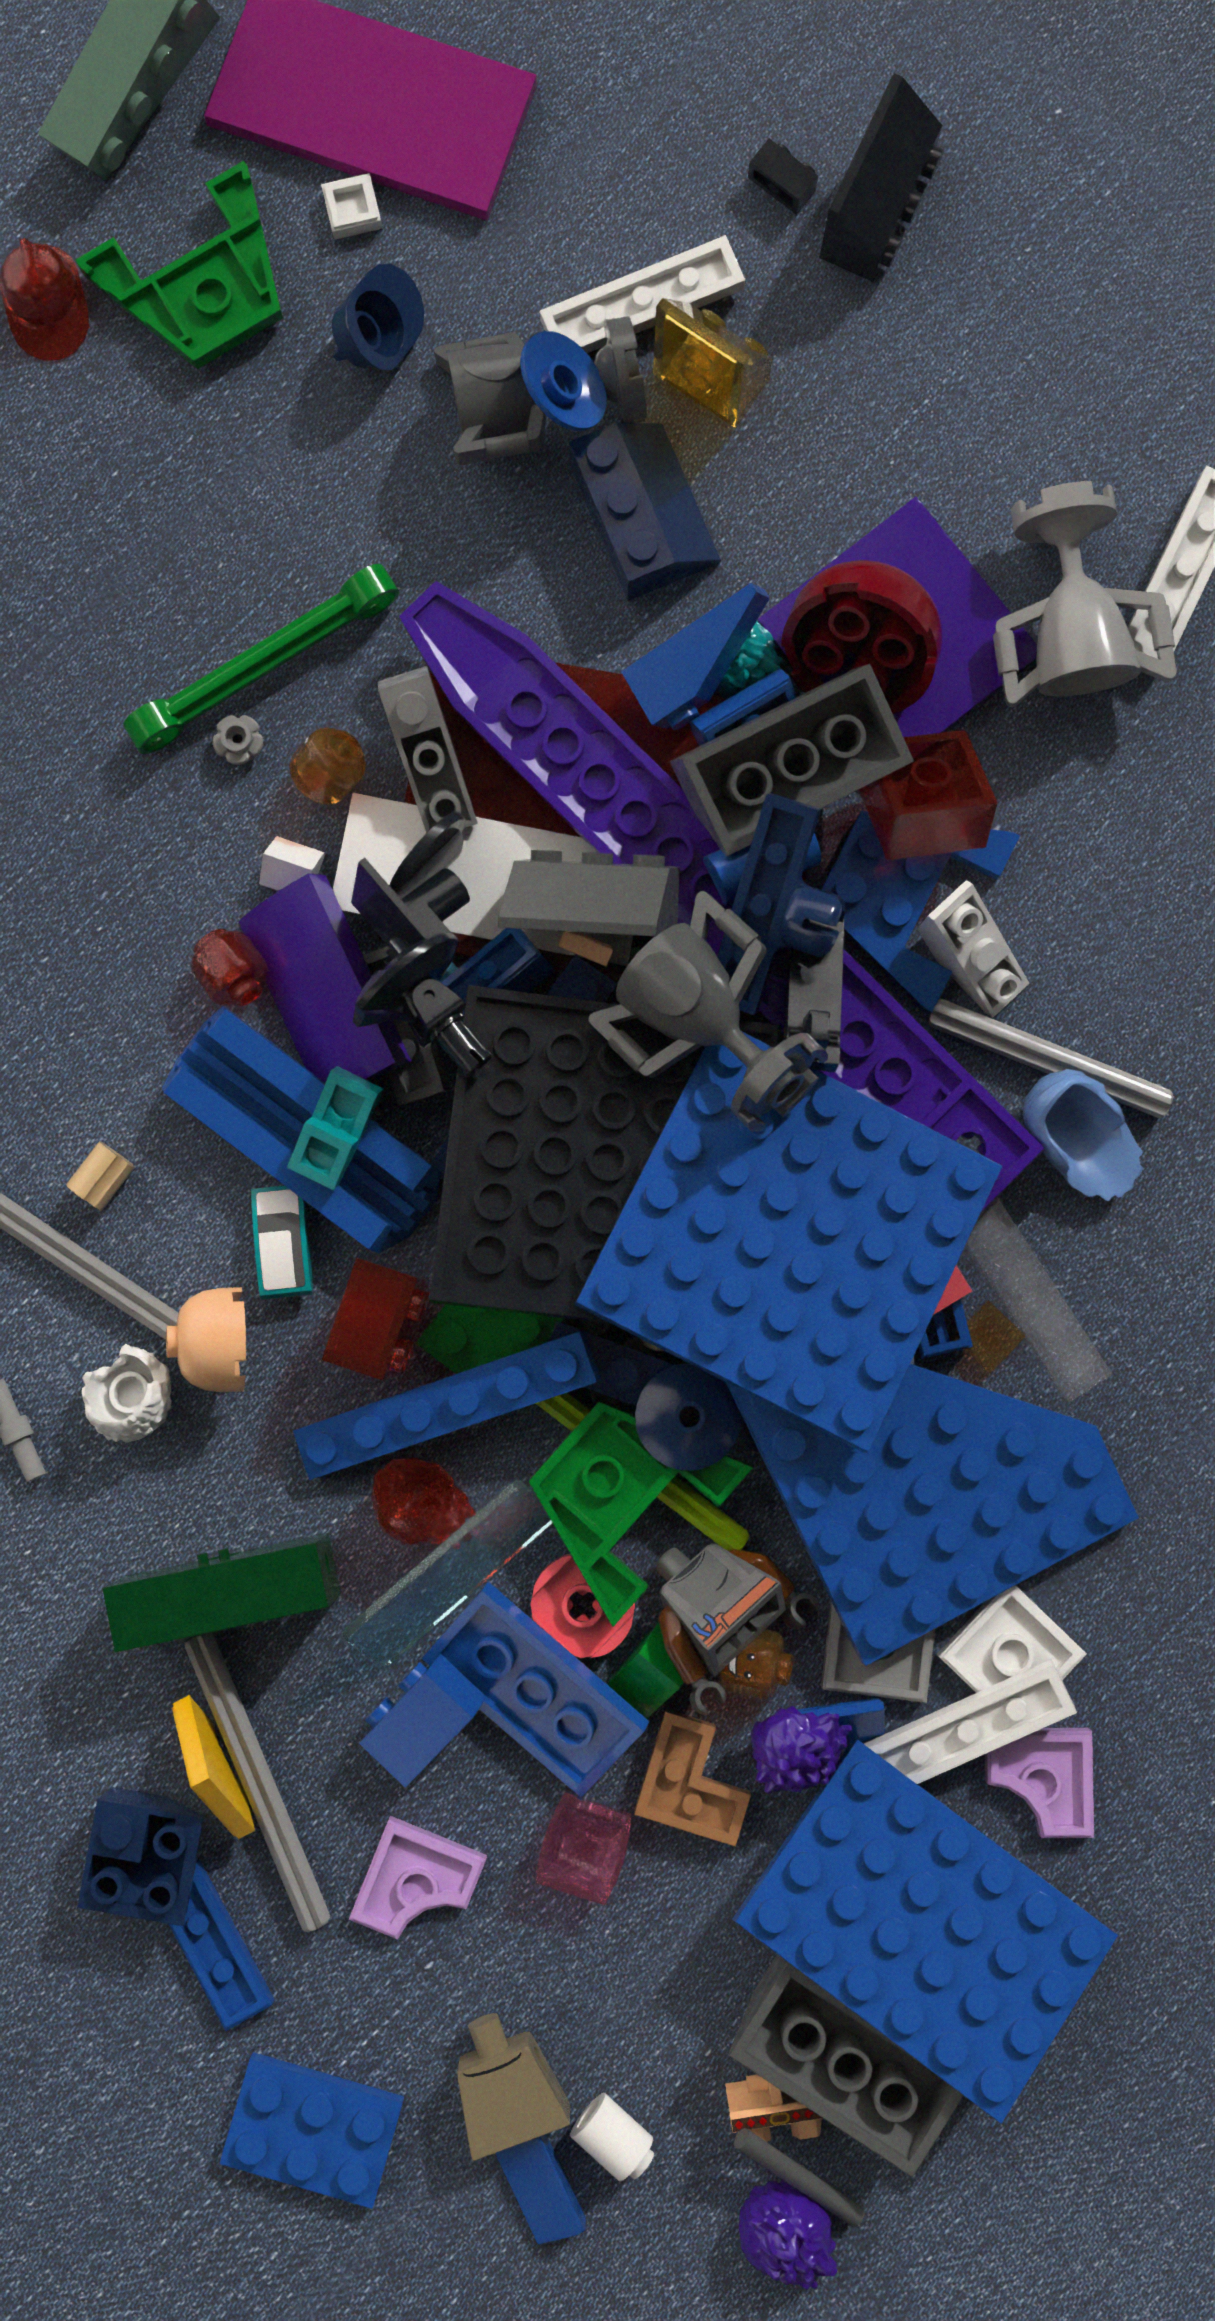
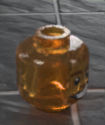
M329 727L317 729L309 735L294 752L289 764L291 779L296 788L306 798L315 803L325 805L340 802L363 778L366 769L364 753L358 740L346 731Z
M765 1629L723 1668L717 1676H720L722 1687L729 1692L768 1700L775 1694L778 1685L788 1686L793 1669L794 1655L785 1653V1641L781 1634Z

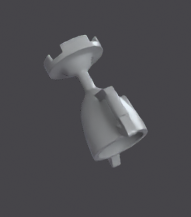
M1092 481L1051 486L1040 490L1042 503L1026 510L1025 502L1018 500L1011 508L1015 538L1025 542L1047 543L1048 545L1057 546L1063 577L1050 597L1007 615L996 622L993 641L998 675L1002 677L1007 706H1016L1037 687L1039 693L1047 696L1082 695L1122 685L1136 678L1141 672L1164 682H1171L1176 675L1173 652L1175 643L1169 605H1166L1164 595L1155 592L1104 588L1097 581L1087 577L1083 572L1080 542L1090 533L1113 522L1117 517L1113 487L1107 485L1103 488V495H1096L1093 492ZM1118 607L1148 610L1154 651L1157 652L1158 659L1135 649L1130 632ZM1041 619L1036 654L1037 667L1018 683L1017 673H1019L1013 631Z

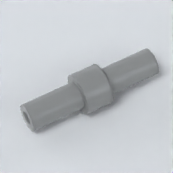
M1 1379L0 1437L5 1447L11 1446L25 1480L29 1482L45 1475L46 1471L30 1438L34 1434L26 1414L20 1415L5 1380Z

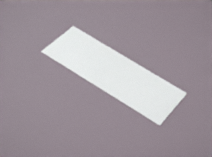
M357 793L352 794L333 886V892L342 911L360 914L351 903L358 862L365 857L389 885L402 861L426 834L417 805ZM476 817L478 824L463 829L462 852L448 867L465 885L470 896V902L444 920L443 923L451 932L492 940L505 929L498 927V915L514 861L530 859L531 850L562 851V861L581 862L582 852L596 851L582 837ZM522 929L538 949L575 955L558 947L564 931ZM580 932L613 947L614 953L609 963L622 966L628 965L633 935Z

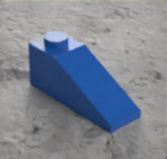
M753 583L748 584L621 671L651 725L665 729L671 727L672 730H678L690 724L691 720L700 715L697 709L710 701L768 603L770 597L765 589Z

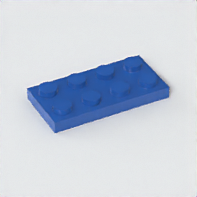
M490 1582L480 1590L422 1657V1660L430 1665L442 1654L487 1697L479 1709L580 1798L641 1736L650 1722Z

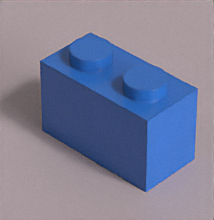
M442 1654L427 1668L421 1662H418L398 1684V1687L404 1693L394 1703L386 1696L365 1719L371 1726V1729L359 1744L405 1788L470 1722L487 1698Z

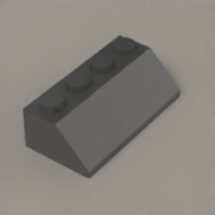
M870 664L854 668L671 760L670 763L691 808L724 855L729 856L752 843L766 794L773 793L821 809L910 764L914 760Z
M778 1954L756 1986L729 2050L730 2057L911 2177L915 2175L963 2097L961 2093Z

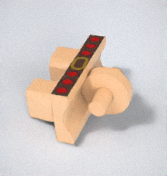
M759 2075L746 2076L744 2081L725 2084L733 2133L747 2128L768 2142L771 2140L770 2127L790 2124L792 2136L800 2140L819 2137L821 2133V2120L823 2118Z

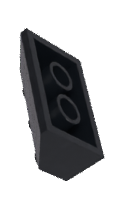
M893 73L828 211L819 256L820 259L871 282H874L881 265L891 267L903 239L896 235L902 221L910 224L913 221L923 197V193L917 191L922 178L926 177L932 180L944 153V149L937 146L943 125L900 75Z

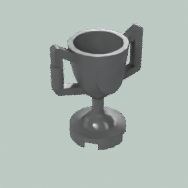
M629 316L606 319L604 321L606 345L598 351L594 363L604 383L607 400L616 403L621 423L645 421V418H647L643 376H640L635 352L638 347L631 319ZM510 332L438 346L434 349L436 364L451 374L462 436L453 448L455 462L458 465L535 452L542 447L547 416L536 405L524 383L520 365L524 343L516 333Z
M700 891L695 898L691 924L680 923L673 925L651 939L635 955L619 979L616 988V999L620 1005L593 1012L589 1016V1022L609 1041L608 1045L637 1074L641 1073L650 1078L658 1076L701 1046L723 1045L727 1047L747 1067L743 1077L744 1080L731 1102V1112L751 1132H759L766 1128V1124L759 1117L773 1108L784 1117L807 1095L819 1079L809 1068L815 1058L820 1063L826 1062L828 1054L808 1033L793 1035L776 1047L763 1051L740 1030L739 1003L766 954V947L760 941L761 937L731 909H725L707 892ZM711 917L716 920L715 925L745 952L731 980L716 954L706 942ZM638 1018L648 1026L677 1041L651 1057L623 1029L619 1030L615 1024Z

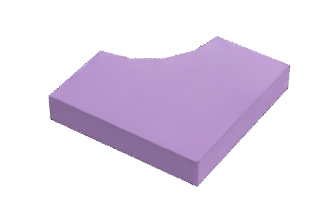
M1042 1728L985 1754V1782L988 1785L1007 1788L1023 1798L1034 1813L1037 1832L1041 1838H1094L1093 1746L1091 1729Z
M390 1816L349 1920L398 1939L408 1922L425 1910L442 1906L467 1909L487 1855Z

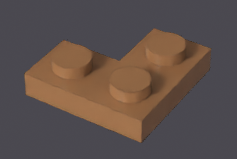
M665 1709L634 1808V1815L736 1847L751 1797L750 1791L702 1776L716 1730L715 1724Z

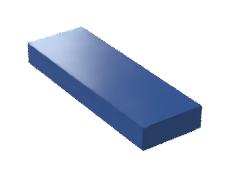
M200 1859L197 1860L184 1926L168 1925L223 2028L227 2031L270 2007L275 1999Z

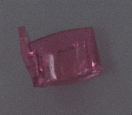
M564 1792L543 1839L535 1883L605 1905L617 1882L624 1862L632 1814Z

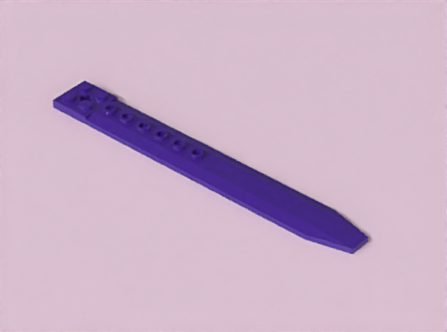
M437 581L399 615L402 625L453 710L597 853H613V863L633 864V855L665 856V866L680 867L677 924H691L695 898L700 891L707 892L725 909H732L733 904L725 907L703 862L704 856L718 851L720 848L691 808L683 789L533 640L523 632ZM711 917L706 942L717 956L724 932L715 925L716 920ZM788 947L779 948L776 953L758 1011L769 1024L782 1025L781 1036L783 1038ZM843 949L840 1064L836 1072H820L954 1141L959 1136L965 1140H969L973 1136L978 1138L980 1144L976 1149L977 1152L1002 1165L982 1209L983 1211L1044 1147Z

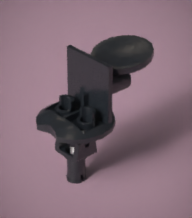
M457 811L451 812L442 818L419 840L402 861L389 885L365 857L358 862L351 903L388 945L390 949L386 951V954L390 958L384 961L386 967L383 970L376 971L361 990L355 1003L353 1023L357 1027H366L381 1024L388 1020L408 1022L422 1047L429 1043H438L460 1068L465 1078H468L475 1074V1067L480 1070L492 1058V1054L481 1045L462 1023L464 1019L462 1013L465 1008L463 999L440 982L458 948V939L444 925L443 921L470 902V896L465 885L453 871L448 869L460 856L463 848L462 831L465 827V818Z

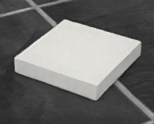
M1016 1585L987 1600L937 1653L976 1693L1051 1659L1063 1680L1087 1654Z

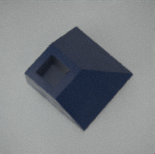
M110 1787L97 1799L77 1908L184 1926L205 1816L163 1795Z

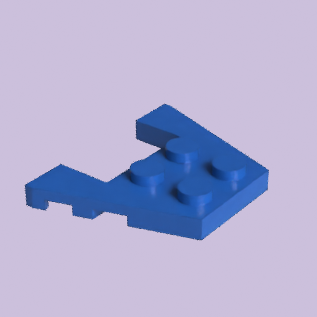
M861 810L821 890L839 895L844 900V935L860 950L862 949L883 969V973L895 985L898 984L915 1001L914 1004L922 1012L930 1015L952 971L907 949L905 945L949 857L997 880L1001 876L1020 835L1008 831Z

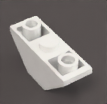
M967 880L932 911L917 929L936 961L941 966L952 971L951 977L992 1018L1030 984L975 887Z

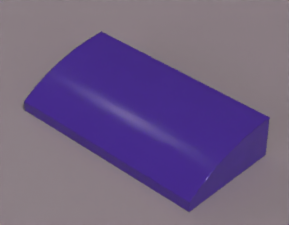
M308 873L264 900L238 921L306 1069L325 1083L330 1071L336 1066L369 1082H373L411 1062V1058L393 1020L366 1027H357L353 1023L356 1000L372 974L326 875Z

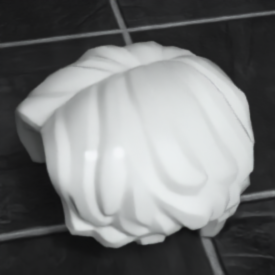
M125 1344L121 1347L120 1358L111 1367H101L95 1371L86 1372L83 1375L82 1379L85 1386L82 1388V1397L85 1403L86 1418L98 1433L103 1434L108 1441L112 1439L115 1442L122 1440L125 1443L144 1438L160 1427L166 1420L172 1401L170 1399L171 1380L169 1368L158 1361L153 1353Z

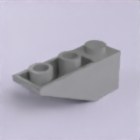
M424 666L378 681V692L426 833L451 812L458 811L465 818L464 828L478 824L428 667Z

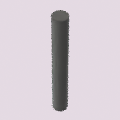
M743 2128L737 2133L734 2140V2147L850 2226L857 2227L862 2222L865 2210L861 2205L747 2128Z

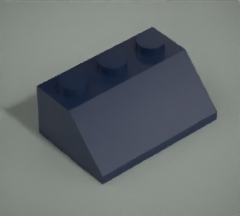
M614 423L569 442L571 470L627 601L720 564L721 559L663 424Z

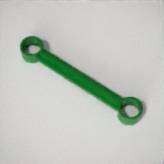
M382 564L370 565L351 576L343 584L338 594L167 700L157 699L142 705L125 719L123 727L139 753L149 754L158 751L173 742L182 733L183 726L355 619L366 620L381 613L398 598L400 591Z

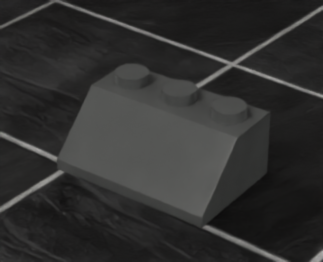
M531 850L530 859L513 862L498 915V927L656 936L665 929L677 924L680 867L665 866V856L633 855V864L613 863V853L582 852V861L574 862L562 861V851Z

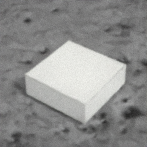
M370 173L321 184L334 240L383 229Z

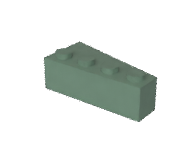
M109 0L42 124L38 135L56 150L106 181L111 172L120 166L126 151L218 22L220 16L207 0Z

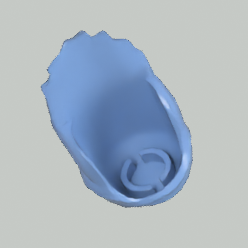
M1066 1069L1040 1078L1025 1097L1023 1119L1026 1130L1044 1147L1042 1150L1043 1154L1052 1166L1063 1175L1066 1182L1072 1188L1077 1189L1087 1197L1098 1195L1105 1201H1109L1113 1196L1122 1197L1133 1188L1135 1179L1140 1176L1143 1170L1139 1160L1143 1151L1133 1138L1120 1106L1106 1093L1104 1084L1086 1076L1082 1071Z

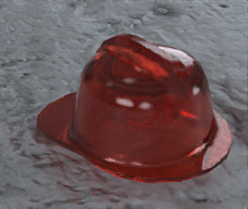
M27 238L19 239L20 247L15 248L6 257L0 276V290L10 330L17 344L30 356L43 361L61 360L76 352L85 341L89 329V312L79 271L72 257L61 248L48 244L31 243Z

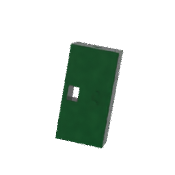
M329 1532L230 1554L229 1549L224 1548L218 1550L219 1556L208 1558V1553L205 1552L197 1554V1561L127 1575L103 1587L115 1653L329 1607L341 1594Z

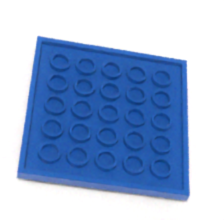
M744 1033L759 1049L765 1051L772 1048L764 1042ZM723 1045L705 1046L574 1305L858 1451L867 1453L870 1451L1002 1165L817 1070L811 1071L819 1079L807 1095L787 1115L782 1117L773 1108L759 1117L766 1124V1128L759 1132H751L731 1112V1102L744 1080L743 1077L747 1067L727 1047Z

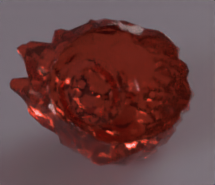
M414 1457L391 1460L390 1463L384 1466V1469H380L374 1475L371 1495L373 1508L381 1530L395 1540L401 1541L403 1545L420 1546L424 1543L435 1545L449 1543L455 1545L457 1537L460 1539L469 1535L465 1519H475L477 1513L471 1507L467 1495L461 1489L454 1486L453 1478L440 1464L428 1463Z

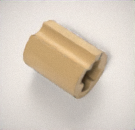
M99 1141L67 1182L66 1186L80 1198L102 1211L135 1166L115 1150Z

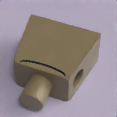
M497 2013L487 2014L472 2021L468 2028L476 2050L460 2057L457 2075L469 2148L473 2161L569 2126L570 2103L533 2035L530 2032H523L506 2038Z

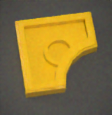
M190 1695L174 1702L172 1711L190 1788L234 1837L240 1839L254 1832L255 1828L246 1793L225 1758L212 1721Z

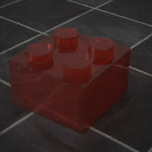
M966 730L903 737L914 761L859 789L887 860L985 848L998 804Z
M356 1258L322 1360L382 1381L393 1378L395 1372H404L414 1342L406 1340L412 1321H422L429 1302L430 1292L423 1290L426 1280L368 1260Z

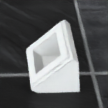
M276 836L263 853L259 884L279 891L308 873L318 874L325 853Z

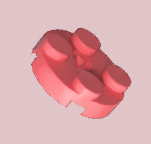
M571 1554L556 1558L544 1568L535 1582L530 1604L533 1621L575 1657L594 1658L611 1652L620 1645L631 1629L635 1603L614 1627H612L597 1599L592 1603L596 1611L592 1617L589 1618L584 1613L580 1614L577 1618L570 1613L574 1605L570 1596L575 1592L582 1596L588 1592L593 1594Z

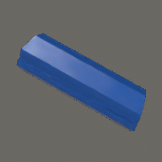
M222 1006L202 1024L193 1039L176 1059L162 1087L163 1093L367 1249L379 1254L409 1238L423 1216L429 1212L437 1201L441 1171L372 1118L351 1162L334 1191L287 1168L304 1123L312 1117L325 1082L225 1006Z

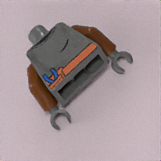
M717 1544L707 1545L690 1560L677 1548H671L660 1557L656 1565V1572L667 1581L659 1592L663 1604V1610L659 1615V1623L665 1651L685 1684H692L693 1689L690 1694V1703L692 1708L702 1715L708 1714L706 1707L703 1706L700 1700V1695L705 1688L714 1692L720 1704H724L726 1699L725 1690L720 1684L707 1681L705 1677L707 1671L715 1677L780 1615L783 1622L791 1629L805 1627V1620L799 1617L796 1612V1604L802 1606L810 1615L818 1610V1602L815 1597L807 1593L797 1595L793 1591L794 1583L763 1553L737 1549L727 1551Z

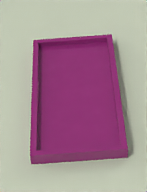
M247 0L204 117L208 127L353 176L370 173L371 181L488 221L537 88V75L317 0Z

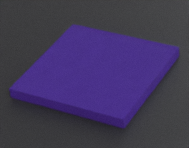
M916 496L757 619L758 623L771 633L776 650L791 667L785 647H781L783 629L797 596L816 575L825 569L843 562L871 560L895 566L915 578L926 589L937 607L942 625V648L932 681L924 695L910 707L893 714L912 757L1003 687L1002 677L998 675L993 634L995 633L996 622L1012 614ZM1023 627L1013 631L1019 673L1036 661L1037 644ZM847 650L841 668L833 674H819L821 680L826 683L848 672L855 654ZM893 669L888 686L893 681L897 669ZM888 774V775L882 777V778H881L882 781H883L886 777H888L890 774Z

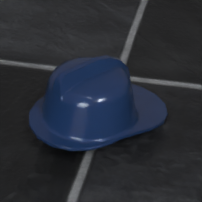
M392 264L376 265L365 274L348 298L335 310L332 318V333L337 348L332 356L336 361L347 359L358 368L374 367L380 371H391L400 364L423 329L425 312L421 294L414 280L403 269Z

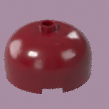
M855 560L843 562L825 569L806 584L797 596L784 626L781 647H785L787 658L793 668L790 676L804 693L824 684L819 674L829 675L837 672L843 664L847 650L851 651L855 656L850 670L870 664L892 713L895 714L917 702L928 689L941 653L942 625L933 599L926 589L911 575L883 562ZM893 669H897L893 681L888 686Z

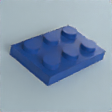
M253 2052L249 2059L219 2164L373 2209L404 2096Z

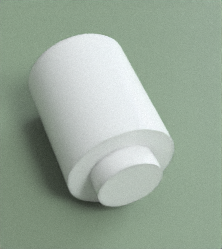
M604 2092L599 2094L585 2108L570 2133V2137L618 2181H623L628 2176L634 2180L637 2179L647 2169L654 2157V2152L650 2150L653 2136Z

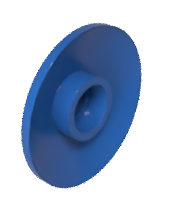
M543 331L532 336L522 349L520 365L524 383L536 405L548 418L566 429L585 431L594 427L604 416L607 397L604 383L593 360L576 342L563 334Z

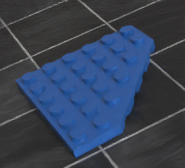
M913 1364L909 1365L870 1451L867 1453H862L726 1383L855 1652L865 1666L1139 1518L1097 1426Z

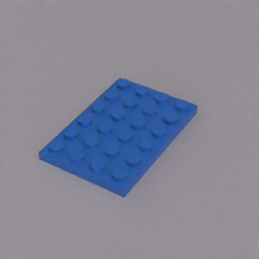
M853 1739L835 1765L836 1771L828 1775L829 1783L822 1784L732 1920L1002 2124L1118 1935L858 1739Z

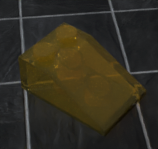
M662 298L656 306L653 374L736 428L768 383L773 359L768 356L766 349L756 340L749 337L742 339L727 329L725 322L714 312L707 309L700 311L687 302Z

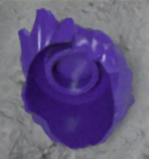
M794 1706L787 1709H777L774 1715L769 1716L763 1722L756 1721L751 1731L753 1758L756 1761L755 1768L758 1770L755 1780L758 1783H765V1792L767 1794L780 1790L801 1792L803 1789H808L817 1784H828V1775L836 1771L835 1765L842 1750L847 1747L846 1738L852 1731V1727L850 1725L839 1726V1714L826 1713L817 1717L813 1712L801 1714Z
M784 2180L780 2183L767 2181L766 2185L754 2186L752 2191L749 2192V2198L745 2200L744 2205L740 2209L738 2225L741 2249L748 2262L756 2270H760L763 2275H768L774 2281L780 2280L785 2285H800L805 2290L810 2287L813 2289L818 2287L817 2277L835 2276L837 2273V2263L830 2255L836 2246V2243L831 2238L832 2230L830 2226L832 2222L824 2207Z

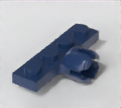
M773 793L766 794L731 909L761 937L760 941L766 947V954L739 1003L740 1011L752 1015L759 1011L779 948L789 947L816 957L824 956L835 945L839 931L811 922V920L829 926H837L839 921L843 922L845 915V902L842 897L808 886L802 880V869L821 809ZM724 933L717 958L731 980L745 952Z

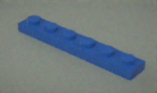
M582 1330L293 1430L308 1478L312 1480L601 1381V1377L585 1331Z

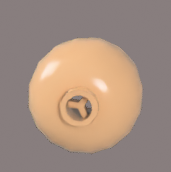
M242 1287L206 1290L190 1297L179 1310L177 1326H166L167 1358L177 1357L183 1377L190 1384L203 1390L215 1392L244 1391L245 1376H240L239 1361H246L244 1301H239L242 1295Z

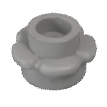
M234 715L223 718L216 727L218 732L213 736L212 740L216 753L219 756H225L229 763L235 765L245 764L253 760L263 747V737L258 732L260 729L258 723L246 715H242L240 718H236ZM235 735L242 736L240 743L233 742Z

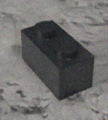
M770 138L749 163L748 178L796 215L816 192L818 175L809 164L801 163L793 157L786 146L780 143L776 144Z

